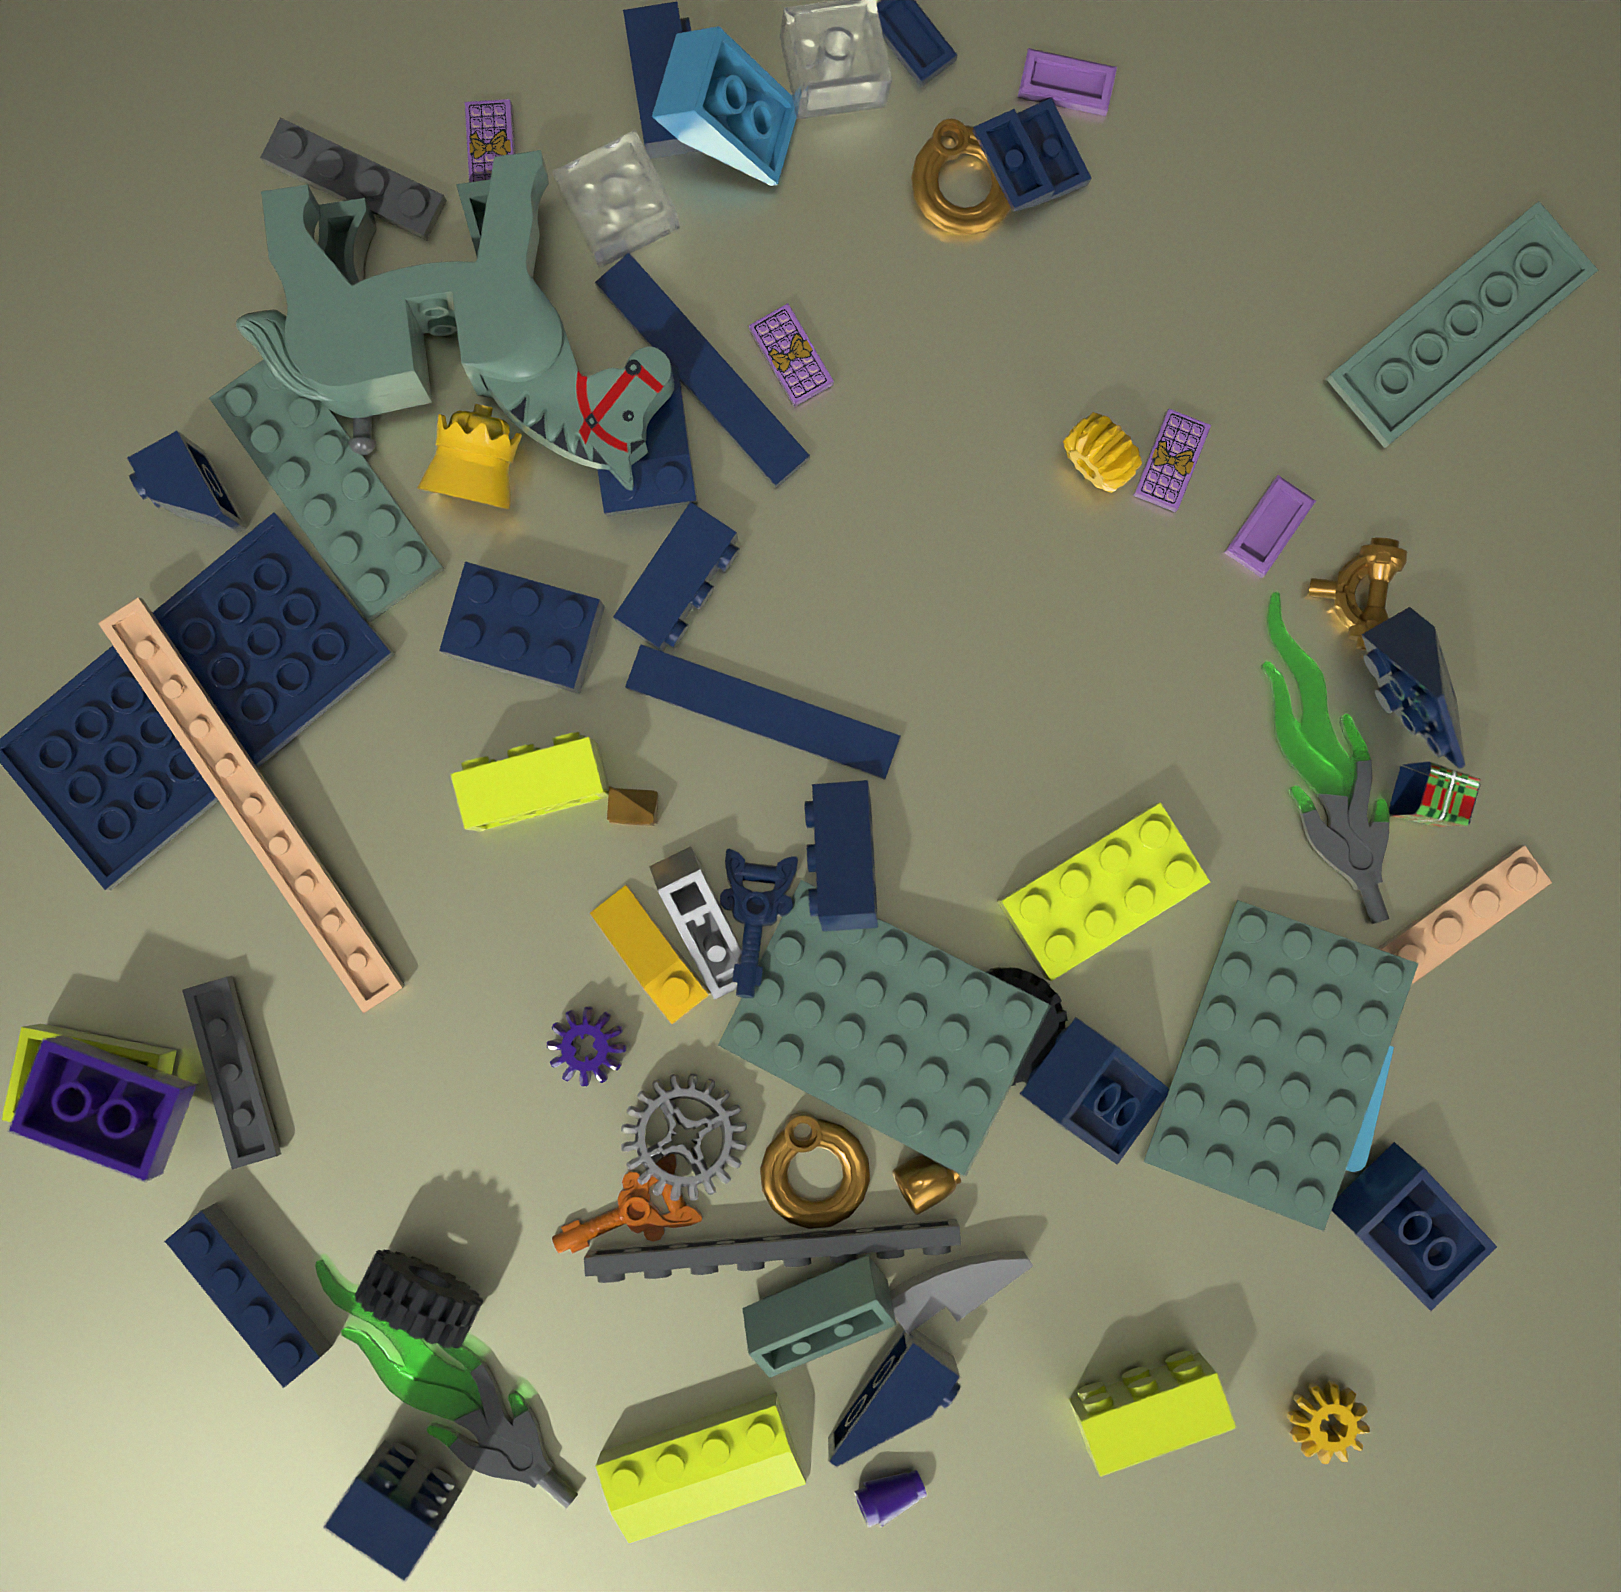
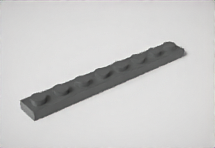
M957 1219L588 1250L584 1256L585 1277L597 1276V1282L612 1283L625 1280V1273L644 1272V1278L659 1279L672 1276V1269L690 1268L692 1275H706L718 1272L719 1265L737 1264V1270L753 1271L765 1268L766 1261L783 1260L785 1267H800L810 1265L812 1263L811 1258L825 1256H830V1262L847 1263L857 1260L860 1253L876 1252L878 1259H894L905 1256L904 1250L923 1248V1254L941 1255L950 1253L951 1246L961 1245L960 1226Z

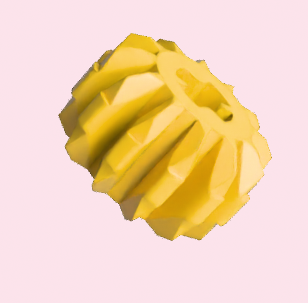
M1095 412L1091 413L1087 418L1081 419L1063 440L1067 457L1074 463L1075 469L1079 470L1085 479H1089L1096 488L1112 493L1118 487L1126 484L1142 465L1139 448L1132 443L1131 436L1125 434L1121 426L1114 424L1109 417Z
M1328 1381L1322 1392L1316 1383H1310L1309 1392L1311 1397L1306 1400L1300 1394L1294 1395V1400L1301 1407V1410L1287 1412L1289 1421L1297 1425L1289 1432L1290 1437L1294 1442H1302L1300 1450L1305 1456L1311 1457L1317 1453L1318 1459L1323 1464H1329L1334 1453L1341 1462H1348L1346 1448L1351 1445L1357 1451L1363 1450V1444L1356 1438V1435L1370 1432V1426L1360 1420L1368 1413V1410L1361 1402H1355L1356 1393L1349 1387L1340 1391L1337 1383ZM1332 1414L1336 1418V1422L1333 1426L1328 1423L1329 1429L1324 1430L1320 1426L1323 1419L1329 1421L1327 1415Z

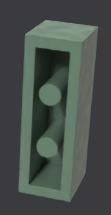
M869 1255L849 1261L843 1266L817 1277L809 1278L798 1285L767 1296L758 1302L742 1308L748 1354L769 1378L897 1325L888 1280Z

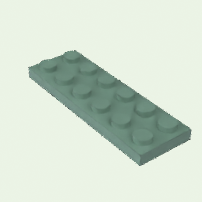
M1538 201L1332 372L1326 380L1381 445L1386 448L1594 275L1598 269Z
M264 359L209 397L212 404L366 620L369 622L373 621L445 570L365 457L351 450L348 444V440L351 438L333 412L321 401L303 397L288 389L273 376Z

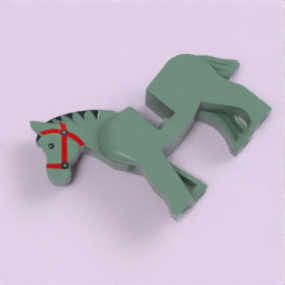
M541 150L494 157L491 179L456 184L476 252V262L455 261L420 264L388 271L365 280L363 276L365 256L376 231L375 217L365 198L318 204L308 184L261 191L269 261L275 268L285 291L287 316L278 310L247 313L236 320L237 329L257 349L278 381L303 397L321 401L328 409L339 415L350 418H363L432 403L424 333L445 336L457 330L461 363L477 396L494 398L499 408L517 427L548 449L576 463L592 468L609 470L627 490H633L634 483L631 465L648 453L646 447L647 425L658 409L671 397L674 390V378L670 360L662 351L655 347H644L636 350L622 369L608 368L591 376H583L578 371L562 320L557 310L533 280L540 237L537 218L538 207L541 197L549 184L547 168ZM319 220V241L317 244L314 239V232Z

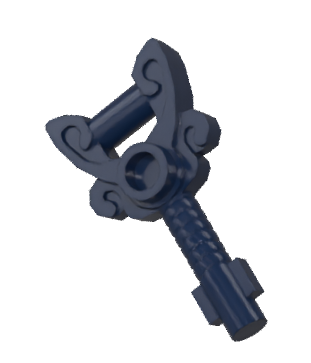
M732 849L726 850L725 868L730 888L724 889L720 894V905L724 910H733V918L745 925L740 964L734 963L732 983L737 984V997L754 998L755 987H761L763 967L758 966L762 927L773 925L777 921V916H787L792 911L793 902L791 897L785 894L790 889L796 875L798 858L795 856L785 858L778 862L777 866L747 863L739 852ZM743 880L775 884L771 891L753 892L743 886Z

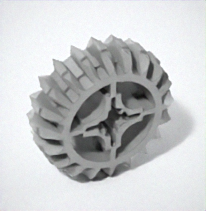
M672 1074L670 1076L671 1090L668 1091L665 1090L663 1083L659 1079L655 1080L652 1083L653 1089L657 1094L654 1099L643 1090L637 1095L638 1099L646 1106L642 1111L635 1106H629L626 1111L628 1115L638 1119L637 1125L623 1124L621 1127V1132L635 1134V1141L625 1142L621 1145L623 1152L636 1150L638 1157L627 1162L628 1169H635L642 1164L647 1171L641 1174L637 1181L640 1185H643L651 1176L655 1177L658 1181L653 1187L652 1193L656 1196L662 1193L665 1184L671 1185L670 1199L672 1201L679 1200L681 1187H687L688 1197L691 1201L697 1200V1185L701 1183L708 1195L714 1194L716 1188L711 1178L716 1175L721 1182L727 1184L731 1181V1177L722 1169L725 1163L733 1168H740L742 1164L738 1158L730 1155L731 1150L740 1151L747 1148L746 1142L733 1140V1133H740L747 1129L746 1123L740 1122L732 1125L730 1117L741 1112L740 1106L734 1105L726 1111L721 1104L729 1098L730 1092L724 1090L715 1099L710 1095L715 1087V1081L712 1079L705 1083L702 1091L696 1089L698 1082L696 1074L689 1075L687 1088H681L678 1074ZM691 1099L698 1101L708 1107L714 1114L698 1121L689 1120L683 1116L679 1108L677 1109L673 1100ZM660 1106L668 1125V1133L662 1141L647 1148L645 1143L647 1122L651 1114ZM672 1115L675 1117L678 1125H682L685 1130L691 1128L694 1130L702 1125L705 1126V1129L696 1133L697 1138L691 1140L695 1143L691 1150L696 1160L693 1158L690 1150H687L683 1144L662 1149V1146L672 1141L671 1136L677 1134L673 1131L677 1124ZM720 1126L722 1132L721 1149L714 1163L708 1168L701 1152V1140L705 1134ZM667 1154H679L691 1166L695 1176L680 1177L669 1174L659 1168L654 1161Z

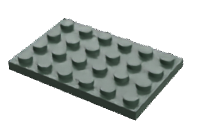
M801 880L791 899L793 902L792 911L787 916L782 917L758 966L763 967L761 987H755L754 998H741L718 1046L951 1170L967 1176L1051 1005L879 918L878 928L822 932L818 916L811 917L809 910L808 891L810 888L817 887Z
M1237 900L1144 1162L1324 1231L1419 963Z

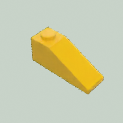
M627 885L623 886L590 912L593 919L641 986L671 1024L675 1023L711 994L707 986Z

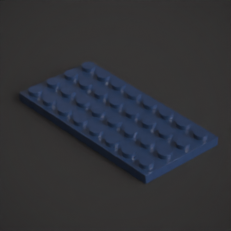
M275 512L152 612L257 768L395 655ZM111 646L0 738V764L104 890H112L219 801L114 646Z

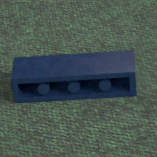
M217 1203L201 1210L164 1241L282 1388H285L332 1347L331 1343Z

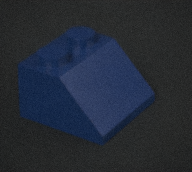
M175 431L127 457L134 470V473L130 474L129 478L142 499L149 498L157 508L162 506L177 516L237 533L246 529L204 450L180 432Z

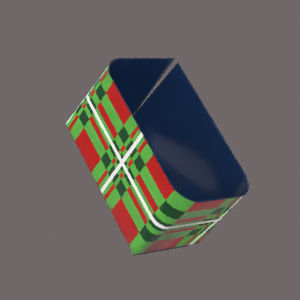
M1430 761L1402 764L1403 766H1400L1389 806L1390 816L1434 827L1468 826L1470 824L1481 779Z

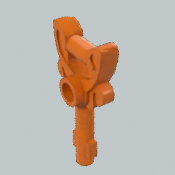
M674 1153L668 1154L655 1164L663 1171L674 1175L677 1167V1156ZM631 1170L624 1175L622 1180L624 1189L618 1196V1208L584 1223H581L579 1219L562 1226L563 1232L552 1236V1240L559 1254L571 1249L573 1254L589 1247L590 1239L627 1224L631 1231L635 1233L643 1231L646 1239L654 1242L662 1238L665 1233V1227L691 1226L701 1222L703 1216L697 1207L689 1203L686 1204L682 1193L678 1201H672L670 1199L672 1186L665 1184L661 1194L669 1212H660L651 1203L650 1187L657 1183L658 1180L651 1176L645 1184L640 1185L637 1181L641 1175L640 1172Z

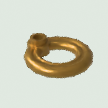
M945 119L935 127L931 138L927 140L915 158L911 175L914 199L924 216L944 231L960 235L985 232L1000 223L1011 207L972 131L973 127L965 126L956 119ZM951 136L956 142V147L951 149L944 147L941 143V137ZM964 153L977 156L985 162L992 179L990 192L984 201L976 206L966 208L956 206L945 199L938 182L940 169L945 161L956 159Z
M796 1113L786 1121L784 1130L780 1131L766 1148L760 1167L762 1192L772 1210L788 1223L807 1229L832 1227L849 1218L864 1201L870 1183L869 1158L859 1139L842 1125L816 1119L809 1113ZM800 1123H805L811 1127V1132L807 1137L800 1138L794 1134V1128ZM816 1147L828 1149L837 1156L842 1165L843 1178L840 1187L832 1196L822 1201L802 1199L793 1192L788 1182V1168L791 1160L798 1152H809Z

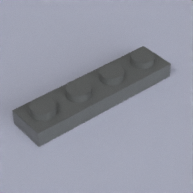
M281 117L260 157L264 164L342 201L365 198L374 216L426 241L447 201L443 194Z
M232 976L183 989L182 992L231 1168H239L281 1155Z

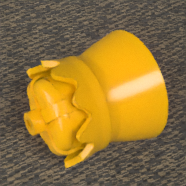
M480 404L474 405L473 412L466 410L454 412L448 426L445 415L439 414L435 442L437 446L436 453L417 489L510 509L511 490L508 471L510 463H513L522 434L516 433L509 440V424L505 420L491 417L493 408Z

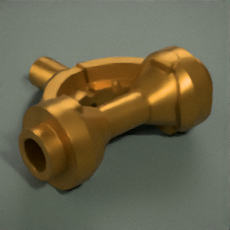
M1372 538L1370 545L1361 546L1360 554L1346 563L1339 571L1338 581L1311 578L1309 596L1335 599V612L1340 621L1349 629L1348 638L1357 641V649L1367 651L1361 634L1389 619L1385 609L1388 585L1395 574L1401 572L1406 565L1407 551L1399 548L1398 540ZM1368 576L1370 584L1367 605L1362 611L1356 602L1355 592L1360 581Z

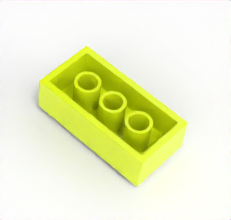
M1160 802L1147 807L997 900L1043 977L1046 980L1053 981L1209 884L1210 880Z

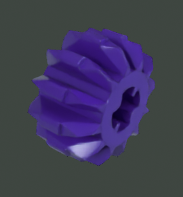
M592 1006L584 1008L583 1023H581L574 1010L566 1012V1020L571 1029L562 1023H554L552 1030L563 1037V1040L554 1039L547 1042V1049L561 1050L562 1055L550 1061L553 1068L558 1067L564 1062L569 1065L562 1076V1079L565 1081H569L577 1070L580 1071L579 1081L581 1086L586 1087L589 1085L591 1070H593L600 1083L607 1081L608 1075L603 1064L616 1071L622 1066V1063L610 1055V1053H623L627 1050L625 1043H612L611 1039L621 1034L623 1027L617 1025L607 1031L604 1026L611 1018V1014L607 1011L599 1017L597 1023L593 1022L594 1009ZM579 1035L582 1040L588 1037V1035L595 1038L593 1047L598 1051L595 1057L592 1053L586 1057H582L579 1054L581 1045L576 1042Z

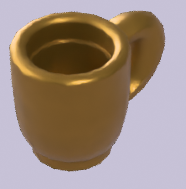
M923 1154L892 1170L898 1188L916 1215L943 1201L953 1193L956 1185L961 1183L959 1173Z

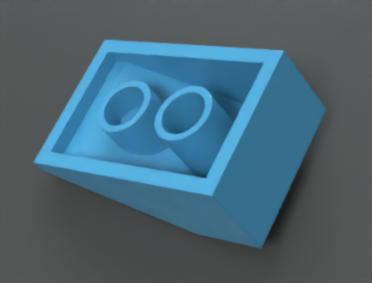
M717 26L676 34L652 117L680 142L771 186L778 185L800 103L726 32Z

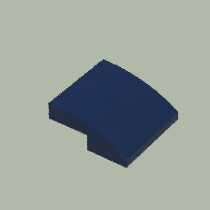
M1052 98L1016 113L1015 109H1012L973 127L972 131L1013 212L1033 207L1088 185L1092 179Z

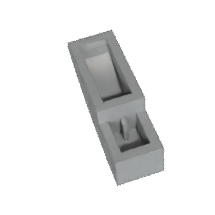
M1007 1251L969 1256L936 1266L907 1280L890 1291L895 1317L907 1334H910L945 1307H947L958 1322L1032 1268L1033 1265L1024 1251Z

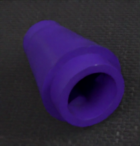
M917 1470L863 1482V1488L854 1491L856 1501L868 1528L878 1523L882 1528L919 1502L920 1499L927 1497L924 1484Z

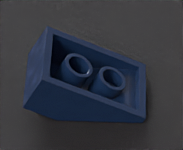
M678 366L671 367L674 378V390L671 397L658 409L647 425L646 447L648 453L631 465L634 483L633 490H627L609 470L597 469L603 510L607 516L684 506L690 502L698 504Z
M1075 1017L1069 1027L1060 1032L1056 1038L1055 1046L1042 1064L1030 1073L1027 1084L1020 1092V1095L1058 1124L1118 1165L1166 1099L1169 1088L1119 1047Z
M1395 1142L1335 1199L1331 1210L1430 1311L1497 1248L1494 1242L1431 1174Z
M917 1329L910 1334H907L904 1330L828 1437L829 1462L838 1467L932 1417L939 1406L946 1409L955 1399L961 1388V1385L957 1382L960 1374L954 1356Z

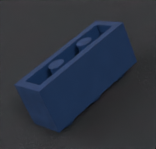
M677 1L623 10L647 159L698 152L699 150L680 142L652 117L676 34L691 31L689 17L680 18Z
M690 502L613 616L615 621L659 651L663 652L668 644L675 648L689 627L684 620L691 609L696 607L700 610L712 594L714 586L710 584V581L718 569L727 571L738 555L740 548L735 546L738 541L737 532Z
M868 780L812 784L813 800L805 801L806 828H814L815 844H807L806 847L808 872H816L817 888H810L808 891L810 916H818L822 932L878 928L872 807Z

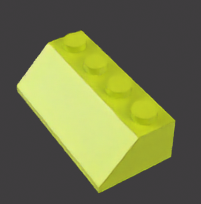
M777 1392L600 1452L595 1465L610 1513L628 1543L806 1484Z

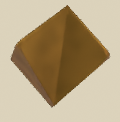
M609 786L607 820L612 824L654 826V824H657L658 792L654 790L621 789Z

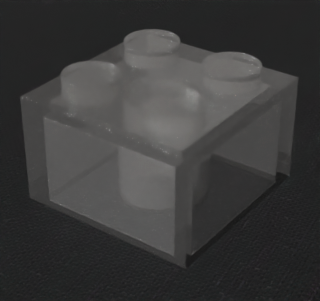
M836 0L784 7L780 41L797 119L886 107L892 84V75L875 0Z
M636 130L552 171L558 189L599 269L624 257L627 253H632L680 229L677 211Z

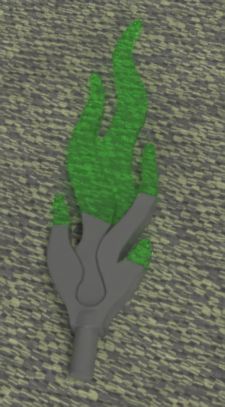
M1274 592L1270 597L1266 619L1269 638L1297 683L1302 707L1300 724L1292 713L1290 696L1284 676L1271 662H1264L1261 665V669L1271 684L1275 736L1282 754L1290 766L1315 792L1326 809L1328 826L1321 820L1311 798L1299 786L1290 787L1289 793L1297 805L1307 840L1313 849L1327 864L1344 876L1354 890H1360L1371 924L1379 923L1390 919L1378 883L1383 882L1381 875L1382 863L1389 838L1390 822L1388 807L1384 799L1375 800L1371 819L1368 823L1367 810L1372 784V763L1366 743L1356 729L1349 714H1344L1340 717V727L1351 750V757L1348 756L1338 742L1329 718L1327 689L1323 673L1315 661L1299 647L1286 631L1281 616L1280 593Z
M323 1260L316 1262L317 1276L323 1291L332 1302L353 1316L376 1327L392 1342L400 1353L404 1365L394 1362L384 1348L366 1331L350 1326L341 1330V1335L344 1338L356 1343L388 1390L402 1402L418 1410L451 1420L463 1426L475 1435L479 1443L470 1441L453 1428L438 1423H431L427 1427L428 1434L443 1442L466 1466L479 1473L495 1478L523 1482L533 1488L539 1484L565 1509L573 1502L578 1493L551 1470L554 1464L548 1458L538 1422L531 1407L518 1391L513 1390L508 1395L514 1417L513 1420L506 1411L494 1376L486 1363L471 1349L464 1345L456 1349L452 1346L450 1348L440 1346L446 1353L461 1362L465 1371L447 1363L432 1351L421 1338L415 1339L407 1336V1332L400 1329L397 1331L389 1327V1323L377 1320L372 1316V1312L362 1309L360 1307L361 1304L355 1301V1293L348 1291L336 1281Z

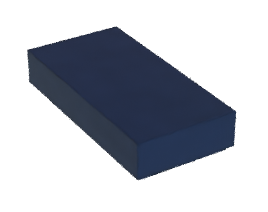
M880 0L866 11L867 20L920 87L957 61V53L915 0Z

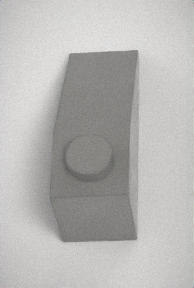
M688 847L649 866L657 891L714 1000L736 990L737 984L732 983L734 963L740 964L742 950L692 847Z

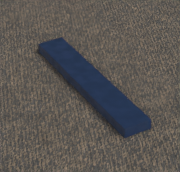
M627 253L595 281L596 287L649 347H655L662 351L670 360L671 367L678 366L682 384L775 488L781 485L810 459V455L630 253Z
M640 644L625 686L628 690L884 780L900 739V735L642 644Z

